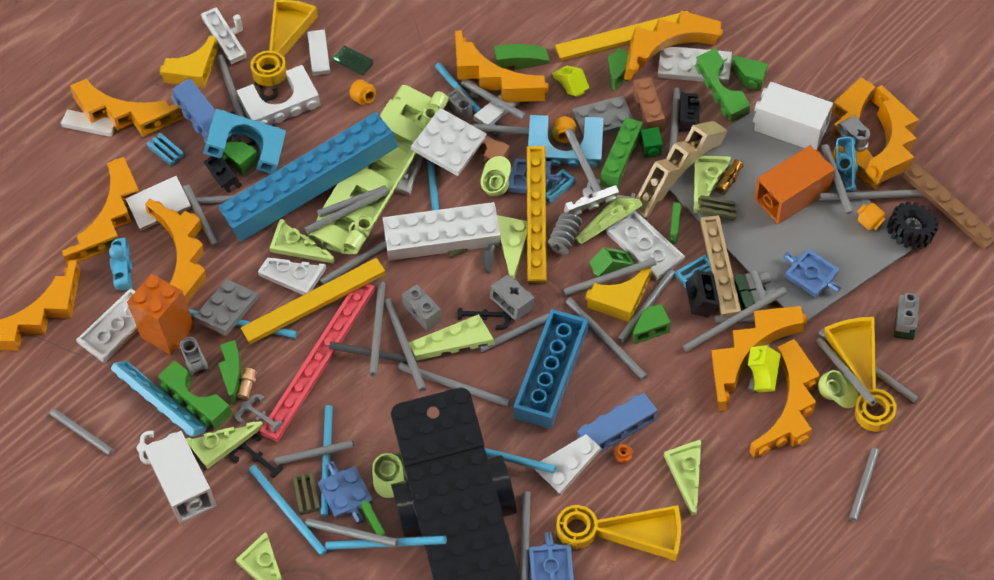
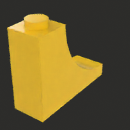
M209 36L205 44L190 55L180 58H166L164 64L160 67V75H162L164 83L179 85L191 78L197 87L205 88L219 48L216 36Z
M652 267L641 270L634 278L621 284L602 285L594 283L592 289H588L585 296L587 308L630 322L651 279Z

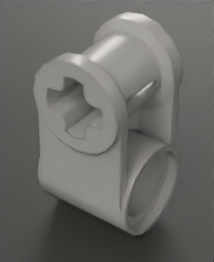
M459 87L454 88V91L447 95L449 101L446 107L463 121L471 119L473 111L470 98Z
M852 116L837 125V130L841 137L850 136L855 140L856 144L854 147L856 151H865L868 148L869 143L867 140L870 137V131L860 122L858 117Z
M193 337L184 338L180 343V348L190 376H194V373L203 369L209 370L196 339Z

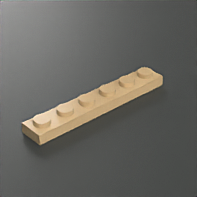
M719 215L700 218V224L711 273L714 274L721 318L732 317L741 312L720 217Z

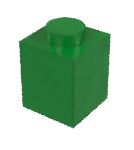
M659 127L641 129L640 143L644 158L662 155L663 143Z

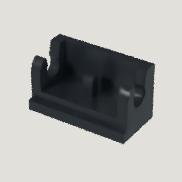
M681 92L679 132H690L693 125L700 124V100H691L692 98L698 99V94Z
M211 156L203 162L220 187L224 188L226 192H231L229 188L231 185H235L237 188L242 186L222 156L221 159Z

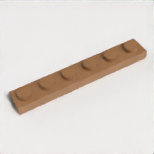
M917 162L903 172V178L984 251L994 243V231Z

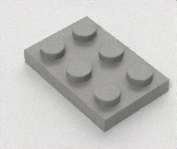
M624 96L572 109V114L582 139L584 138L585 117L603 118V135L620 131L625 117L633 119Z
M226 279L196 313L194 321L227 336L259 299V294Z

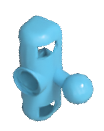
M850 136L840 137L836 141L835 164L842 182H845L846 192H854L856 190L855 181L858 170L854 147L856 142ZM839 146L844 147V153L839 151ZM850 162L849 167L844 169L845 165Z
M126 237L113 240L109 249L111 257L110 267L113 273L114 287L117 290L124 291L132 289V261Z

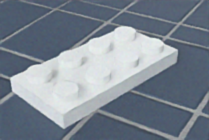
M671 46L661 50L658 78L704 82L702 74H698L695 69L696 57L710 50ZM718 51L724 61V69L718 78L720 83L729 84L732 52Z

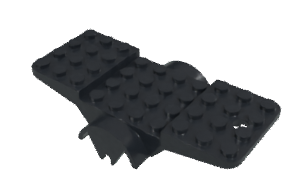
M456 388L394 405L391 410V419L406 480L391 484L404 538L446 536L447 540L446 544L424 545L433 580H520L507 526L503 518L504 516L517 513L511 480L502 455L487 458L485 444L470 392L466 388ZM430 407H436L439 410L437 418L432 419L427 415V410Z

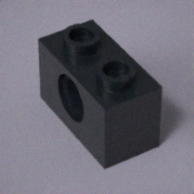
M696 270L685 283L691 314L709 317L720 305L714 274Z

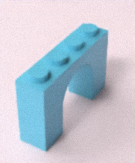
M215 109L203 153L221 159L226 141L230 136L236 134L246 135L256 141L260 149L256 170L272 174L278 166L286 130L231 114L224 110Z
M530 115L528 146H545L546 161L551 162L552 166L568 164L569 166L577 167L581 165L574 150L561 151L551 145L548 140V116ZM585 117L584 138L580 147L589 166L597 167L602 163L603 118Z

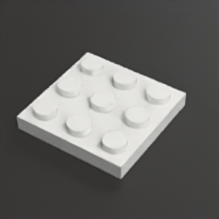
M440 108L411 145V150L458 176L484 142L487 133Z

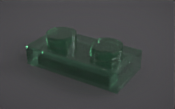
M345 45L334 56L335 62L362 76L373 65L372 59Z

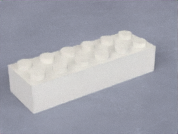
M494 202L382 217L388 261L443 254L458 249L486 248L489 244L500 246L501 235Z

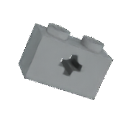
M506 275L491 285L490 298L515 321L533 309V295L526 291L511 276Z
M417 284L402 294L403 307L427 332L442 322L441 309Z

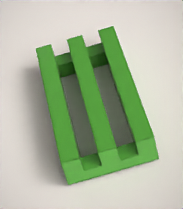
M673 203L670 243L675 245L678 240L680 203Z
M366 500L360 503L362 512L372 532L386 536L369 501Z

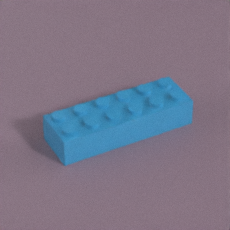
M554 309L550 310L513 406L514 419L552 429L588 333V319Z

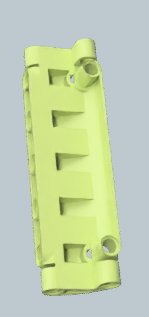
M407 85L400 86L394 98L388 101L380 114L382 120L393 132L399 147L338 183L323 208L384 185L390 193L311 232L308 238L313 240L316 245L330 251L343 254H357L417 155V153L411 150V145L440 108L444 110L449 98L446 94L437 91L431 98ZM333 213L327 214V215L322 216V217H319V216H318L316 222L319 221V220H321V219H323V218H325V217H327V216H329V215H331V214H333Z

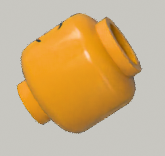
M359 79L351 85L349 94L355 102L361 105H368L375 99L376 90L372 84Z
M566 116L557 118L553 123V138L559 143H569L570 141L565 131L572 129L574 135H576L575 121Z
M874 203L863 204L857 211L859 214L857 221L869 231L873 229L878 230L886 220L884 218L885 212Z

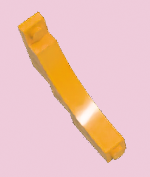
M681 11L676 23L658 19L654 31L635 27L631 36L624 79L631 81L633 75H637L639 68L643 69L651 57L667 47L682 43L715 45L716 41L720 40L723 34V29H721L722 22Z
M462 30L455 31L457 79H479L480 88L486 91L501 90L502 100L505 102L545 101V93H549L548 83H545L544 75L521 74L499 67L486 59L476 49L473 42H466V38L462 37Z
M861 77L834 101L832 114L840 119L833 127L832 136L838 139L841 137L837 130L839 123L852 116H856L860 120L864 108L871 101L875 92V86L871 82ZM836 146L833 151L834 161H836ZM839 146V151L841 153H844L843 146ZM868 149L856 151V162L858 164L856 176L876 190L880 183L877 184L865 173L873 156ZM848 162L844 168L849 167L850 162Z
M87 79L70 85L74 100L91 124L104 117H108L117 131L134 124L142 137L185 119L179 105L173 104L169 106L165 100L147 103L119 100L100 92Z
M882 85L876 88L871 101L879 108L877 116L884 128L886 146L880 154L870 160L865 170V173L877 184L903 173L910 167L914 159L910 151L917 139L912 133L919 121L913 113Z
M124 157L107 163L110 173V190L107 201L93 223L76 236L79 244L62 250L67 265L69 260H76L79 263L109 251L113 240L118 239L115 229L131 223L126 209V205H128L126 198L139 193V190Z
M69 260L68 267L64 270V276H55L47 290L31 305L14 315L0 319V350L19 351L23 334L45 335L49 318L71 319L81 271L76 260Z
M801 306L754 311L755 328L733 330L734 348L711 350L719 411H727L726 403H730L729 393L736 390L740 374L748 363L751 347L765 346L782 337L804 332V325H807L806 313H802Z

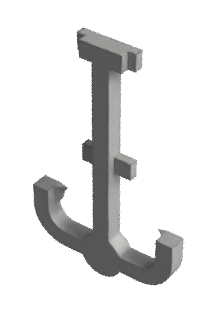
M261 394L253 395L248 401L241 404V408L235 415L236 420L241 424L245 421L241 418L245 411H250L258 416L256 418L258 422L262 419L270 424L273 433L283 424L282 421L274 422L265 416L266 412L264 410L259 412L252 407L256 400H260L261 403L266 400Z

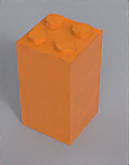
M809 145L758 177L754 200L777 224H780L818 200L819 193H829L835 169L831 163L821 156L818 150Z
M152 273L127 301L140 337L169 355L175 352L180 346L181 341L195 328L183 291Z

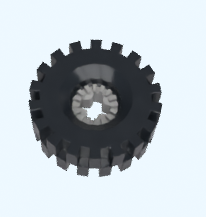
M906 202V204L900 203L899 206L895 207L888 220V234H892L891 238L893 240L897 239L896 243L899 245L901 243L904 244L903 247L908 248V246H911L912 250H915L916 247L919 250L923 249V247L926 248L931 244L939 228L936 215H931L932 211L930 209L926 210L924 205L920 207L915 202L913 205H911V202Z

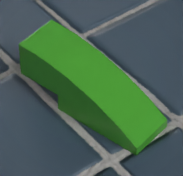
M528 44L494 46L496 64L502 68L514 66L515 70L550 64L546 48Z
M235 340L220 345L225 361L218 363L232 405L237 402L238 397L236 395L241 384L240 377L242 375L241 359Z

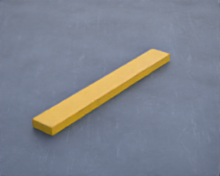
M680 13L658 19L676 23ZM658 19L555 45V50L560 62L628 45L630 44L635 27L654 31Z
M527 146L528 283H547L545 146Z
M374 258L240 327L241 331L251 345L386 275L385 269L378 259Z

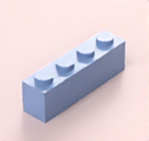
M191 78L172 89L171 99L176 106H180L184 117L187 120H191L193 128L198 134L201 133L206 143L215 109ZM230 136L226 142H230L233 136Z
M645 393L639 396L635 395L627 403L614 407L608 414L598 416L589 425L581 426L577 431V439L587 434L602 448L599 452L601 453L657 420L658 410Z

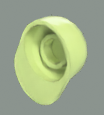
M496 156L485 164L481 177V186L490 196H501L508 190L511 164L507 158Z
M832 370L824 373L819 379L818 389L825 399L834 400L840 406L848 409L856 405L857 398L859 397L858 391L841 372Z
M388 452L376 457L372 467L374 488L380 496L394 498L391 484L404 481L402 461L397 455Z

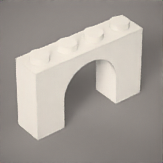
M303 65L286 71L293 95L284 103L268 104L259 97L253 84L236 90L239 102L247 118L271 126L321 106L319 94Z

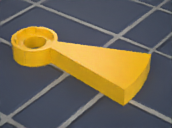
M274 0L270 49L255 55L250 64L252 76L256 83L262 86H273L281 83L286 78L287 66L284 56L317 19L318 12L316 6L294 0ZM268 64L275 65V68L271 70L262 69L263 66Z
M874 317L848 319L825 327L824 336L835 353L877 400V403L881 404L885 409V412L880 416L869 414L866 410L869 404L860 394L855 405L856 421L861 427L872 432L886 430L894 422L897 405L892 395L882 389H876Z
M572 505L564 508L559 513L556 521V535L563 545L571 544V549H584L590 546L596 537L676 561L681 539L679 506L597 520L595 514L589 508ZM572 520H581L585 523L586 529L581 533H573L568 529L567 524Z

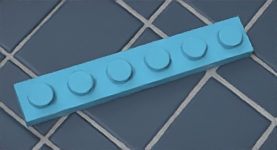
M127 360L113 363L111 370L120 379L127 382L133 390L144 396L146 401L156 406L157 410L168 416L173 423L179 425L186 434L196 436L205 433L207 429L205 424Z

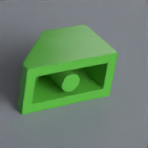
M621 48L612 52L608 57V71L612 90L614 91L626 80L624 75L628 52Z
M733 55L731 70L743 87L761 91L768 64Z
M226 142L222 158L240 174L244 175L258 163L257 151L252 145L249 146L245 142Z
M605 247L589 262L593 268V273L598 277L635 264L626 251Z
M662 304L652 305L643 310L633 331L634 345L670 333L671 322Z

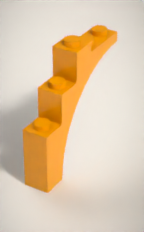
M149 198L145 203L147 214L155 218L168 231L177 251L175 272L170 284L183 291L186 303H188L206 280L205 269L200 264H196L204 254L203 244L194 238L202 229L200 218L196 214H190L187 211H184L180 216L175 210H169L161 202H155Z
M795 339L777 347V352L781 354L779 363L787 382V403L775 425L760 438L751 442L750 453L753 458L759 455L764 456L775 447H783L788 441L794 447L798 444L804 445L810 440L812 429L804 418L809 417L814 412L816 401L809 391L817 387L820 374Z

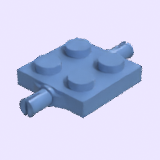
M515 158L509 176L508 192L527 194V159ZM546 161V188L549 182L561 183V175H550L552 164L549 161Z
M807 249L798 257H794L789 252L784 254L783 259L792 264L785 273V278L813 297L817 298L826 288L831 289L836 294L841 290V286L832 281L839 273V268L810 249Z
M334 461L329 462L327 467L331 475L318 481V486L335 519L343 515L352 514L356 524L362 523L364 519L360 513L362 509L360 503L367 500L371 504L373 499L356 466L339 471Z
M548 532L544 534V545L529 547L531 580H574L571 544H554L553 532H550V540Z

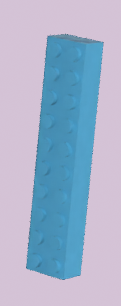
M374 112L222 203L218 208L238 240L242 242L398 148V143L391 129L378 113Z

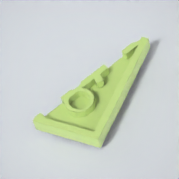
M701 156L694 162L693 213L700 211L698 198L701 195L709 196L724 171L729 166L731 157Z
M616 197L575 238L577 243H585L642 206L640 199Z
M497 215L501 246L508 274L515 279L527 240V221Z
M283 219L279 220L270 245V252L334 264L335 258L330 252L319 248L313 240L301 234L296 228L293 229L288 226Z
M261 421L246 423L247 426L221 429L215 433H205L203 437L191 439V437L186 438V441L199 460L209 469L260 431L263 423Z
M700 440L664 452V458L691 516L697 514Z
M266 533L261 535L236 559V562L255 580H282Z

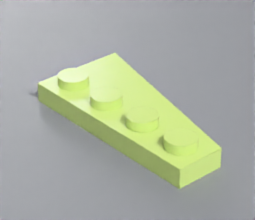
M478 314L411 341L409 346L417 361L441 356L443 352L456 353L462 348H479L478 345L488 343V346L495 345V342Z

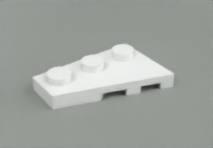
M617 186L598 191L590 199L587 196L582 197L574 205L572 201L566 203L564 213H572L579 216L583 210L589 209L590 211L599 207V203L614 201L616 199L615 196L619 193Z
M267 258L259 269L258 275L304 295L313 290L327 267L326 264L311 265L309 262L293 263L290 260Z
M585 434L540 461L555 465L556 471L554 474L538 469L535 470L555 490L563 494L602 448Z

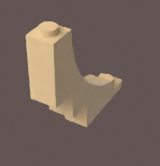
M715 121L693 125L685 141L674 143L666 159L655 161L636 199H640L642 206L635 211L642 217L648 218L655 204L658 201H662L685 170L703 154L715 147H719L728 130Z

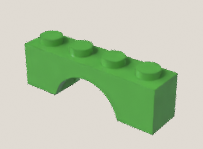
M714 48L697 56L695 69L698 74H702L707 89H711L714 101L720 104L723 116L732 122L749 114L751 105L742 91L729 90L719 81L718 77L724 69V61L717 49Z
M625 117L602 169L601 186L609 188L616 185L619 190L630 154L639 144L640 130L643 128V122Z
M173 361L158 375L161 389L166 393L170 392L179 404L183 403L186 405L187 410L194 416L198 415L201 422L207 427L211 426L214 430H217L232 415L230 405L217 394L208 397H198L189 392V386L192 382L190 374L178 362Z

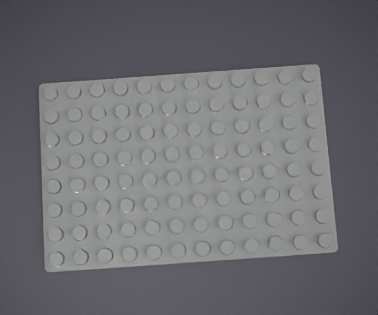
M752 111L725 128L728 132L719 147H715L702 155L731 157L726 171L735 159L741 161L744 165L737 175V180L731 184L725 195L718 193L714 188L709 197L735 201L734 207L736 208L735 214H737V218L735 220L720 218L727 251L748 273L756 269L758 273L768 271L771 283L762 285L764 290L774 288L777 291L784 286L787 294L775 301L782 308L801 306L802 313H806L808 322L911 252L912 249L911 246L905 248L903 247L904 244H897V239L893 240L891 238L892 234H888L889 228H887L889 219L886 216L884 217L886 219L878 230L873 229L869 231L857 221L859 216L857 213L858 209L863 204L868 205L872 203L869 199L849 200L853 212L850 214H846L841 200L820 201L818 199L780 224H777L754 200L757 178L804 148L754 131L755 123H753V118L756 112ZM693 163L677 179L669 191L700 222V218L709 216L700 214V211L693 213ZM834 180L832 181L829 193H838ZM807 249H810L839 268V273L832 281L841 286V290L836 294L831 289L826 288L817 298L813 297L785 278V273L792 264L783 259L784 254L789 252L794 257H798Z

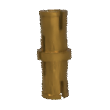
M733 160L729 169L724 171L723 178L715 188L718 193L725 195L731 184L735 183L737 175L744 167L741 161Z

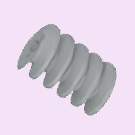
M562 213L558 217L556 226L548 240V246L553 252L559 255H567L569 253L574 238L580 229L579 226L582 224L581 218L572 213Z

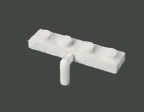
M217 7L201 14L204 23L211 34L216 36L218 45L231 65L247 58L246 52L235 37V34L243 31L240 15L233 17L235 27L230 29Z

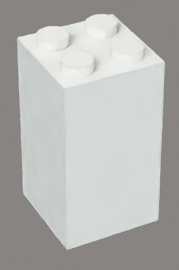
M770 82L768 87L762 91L761 101H757L755 105L754 131L803 148L811 145L817 150L829 126L833 103Z
M182 431L171 433L166 438L154 441L144 448L179 524L217 506L210 487Z

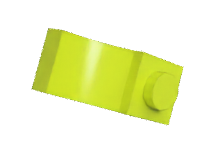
M566 65L552 73L554 79L564 87L569 95L578 97L590 88L581 68Z
M767 345L750 348L748 366L753 372L754 390L759 393L775 391L781 354Z

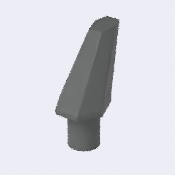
M489 244L487 249L482 251L484 270L489 274L491 273L495 256L493 252L496 247L493 244Z

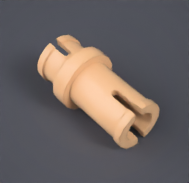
M244 369V374L240 377L241 384L236 395L238 398L243 400L249 399L252 385L256 382L255 375L257 372L254 369Z

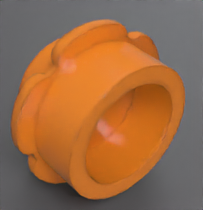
M626 444L618 445L613 451V455L619 463H627L632 459L633 449Z

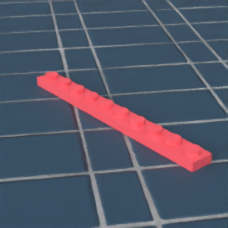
M367 284L347 295L268 417L274 422L282 421L283 424L273 433L271 431L272 426L265 422L260 430L261 435L279 442L335 354L336 350L329 349L330 341L342 343L374 293V285Z

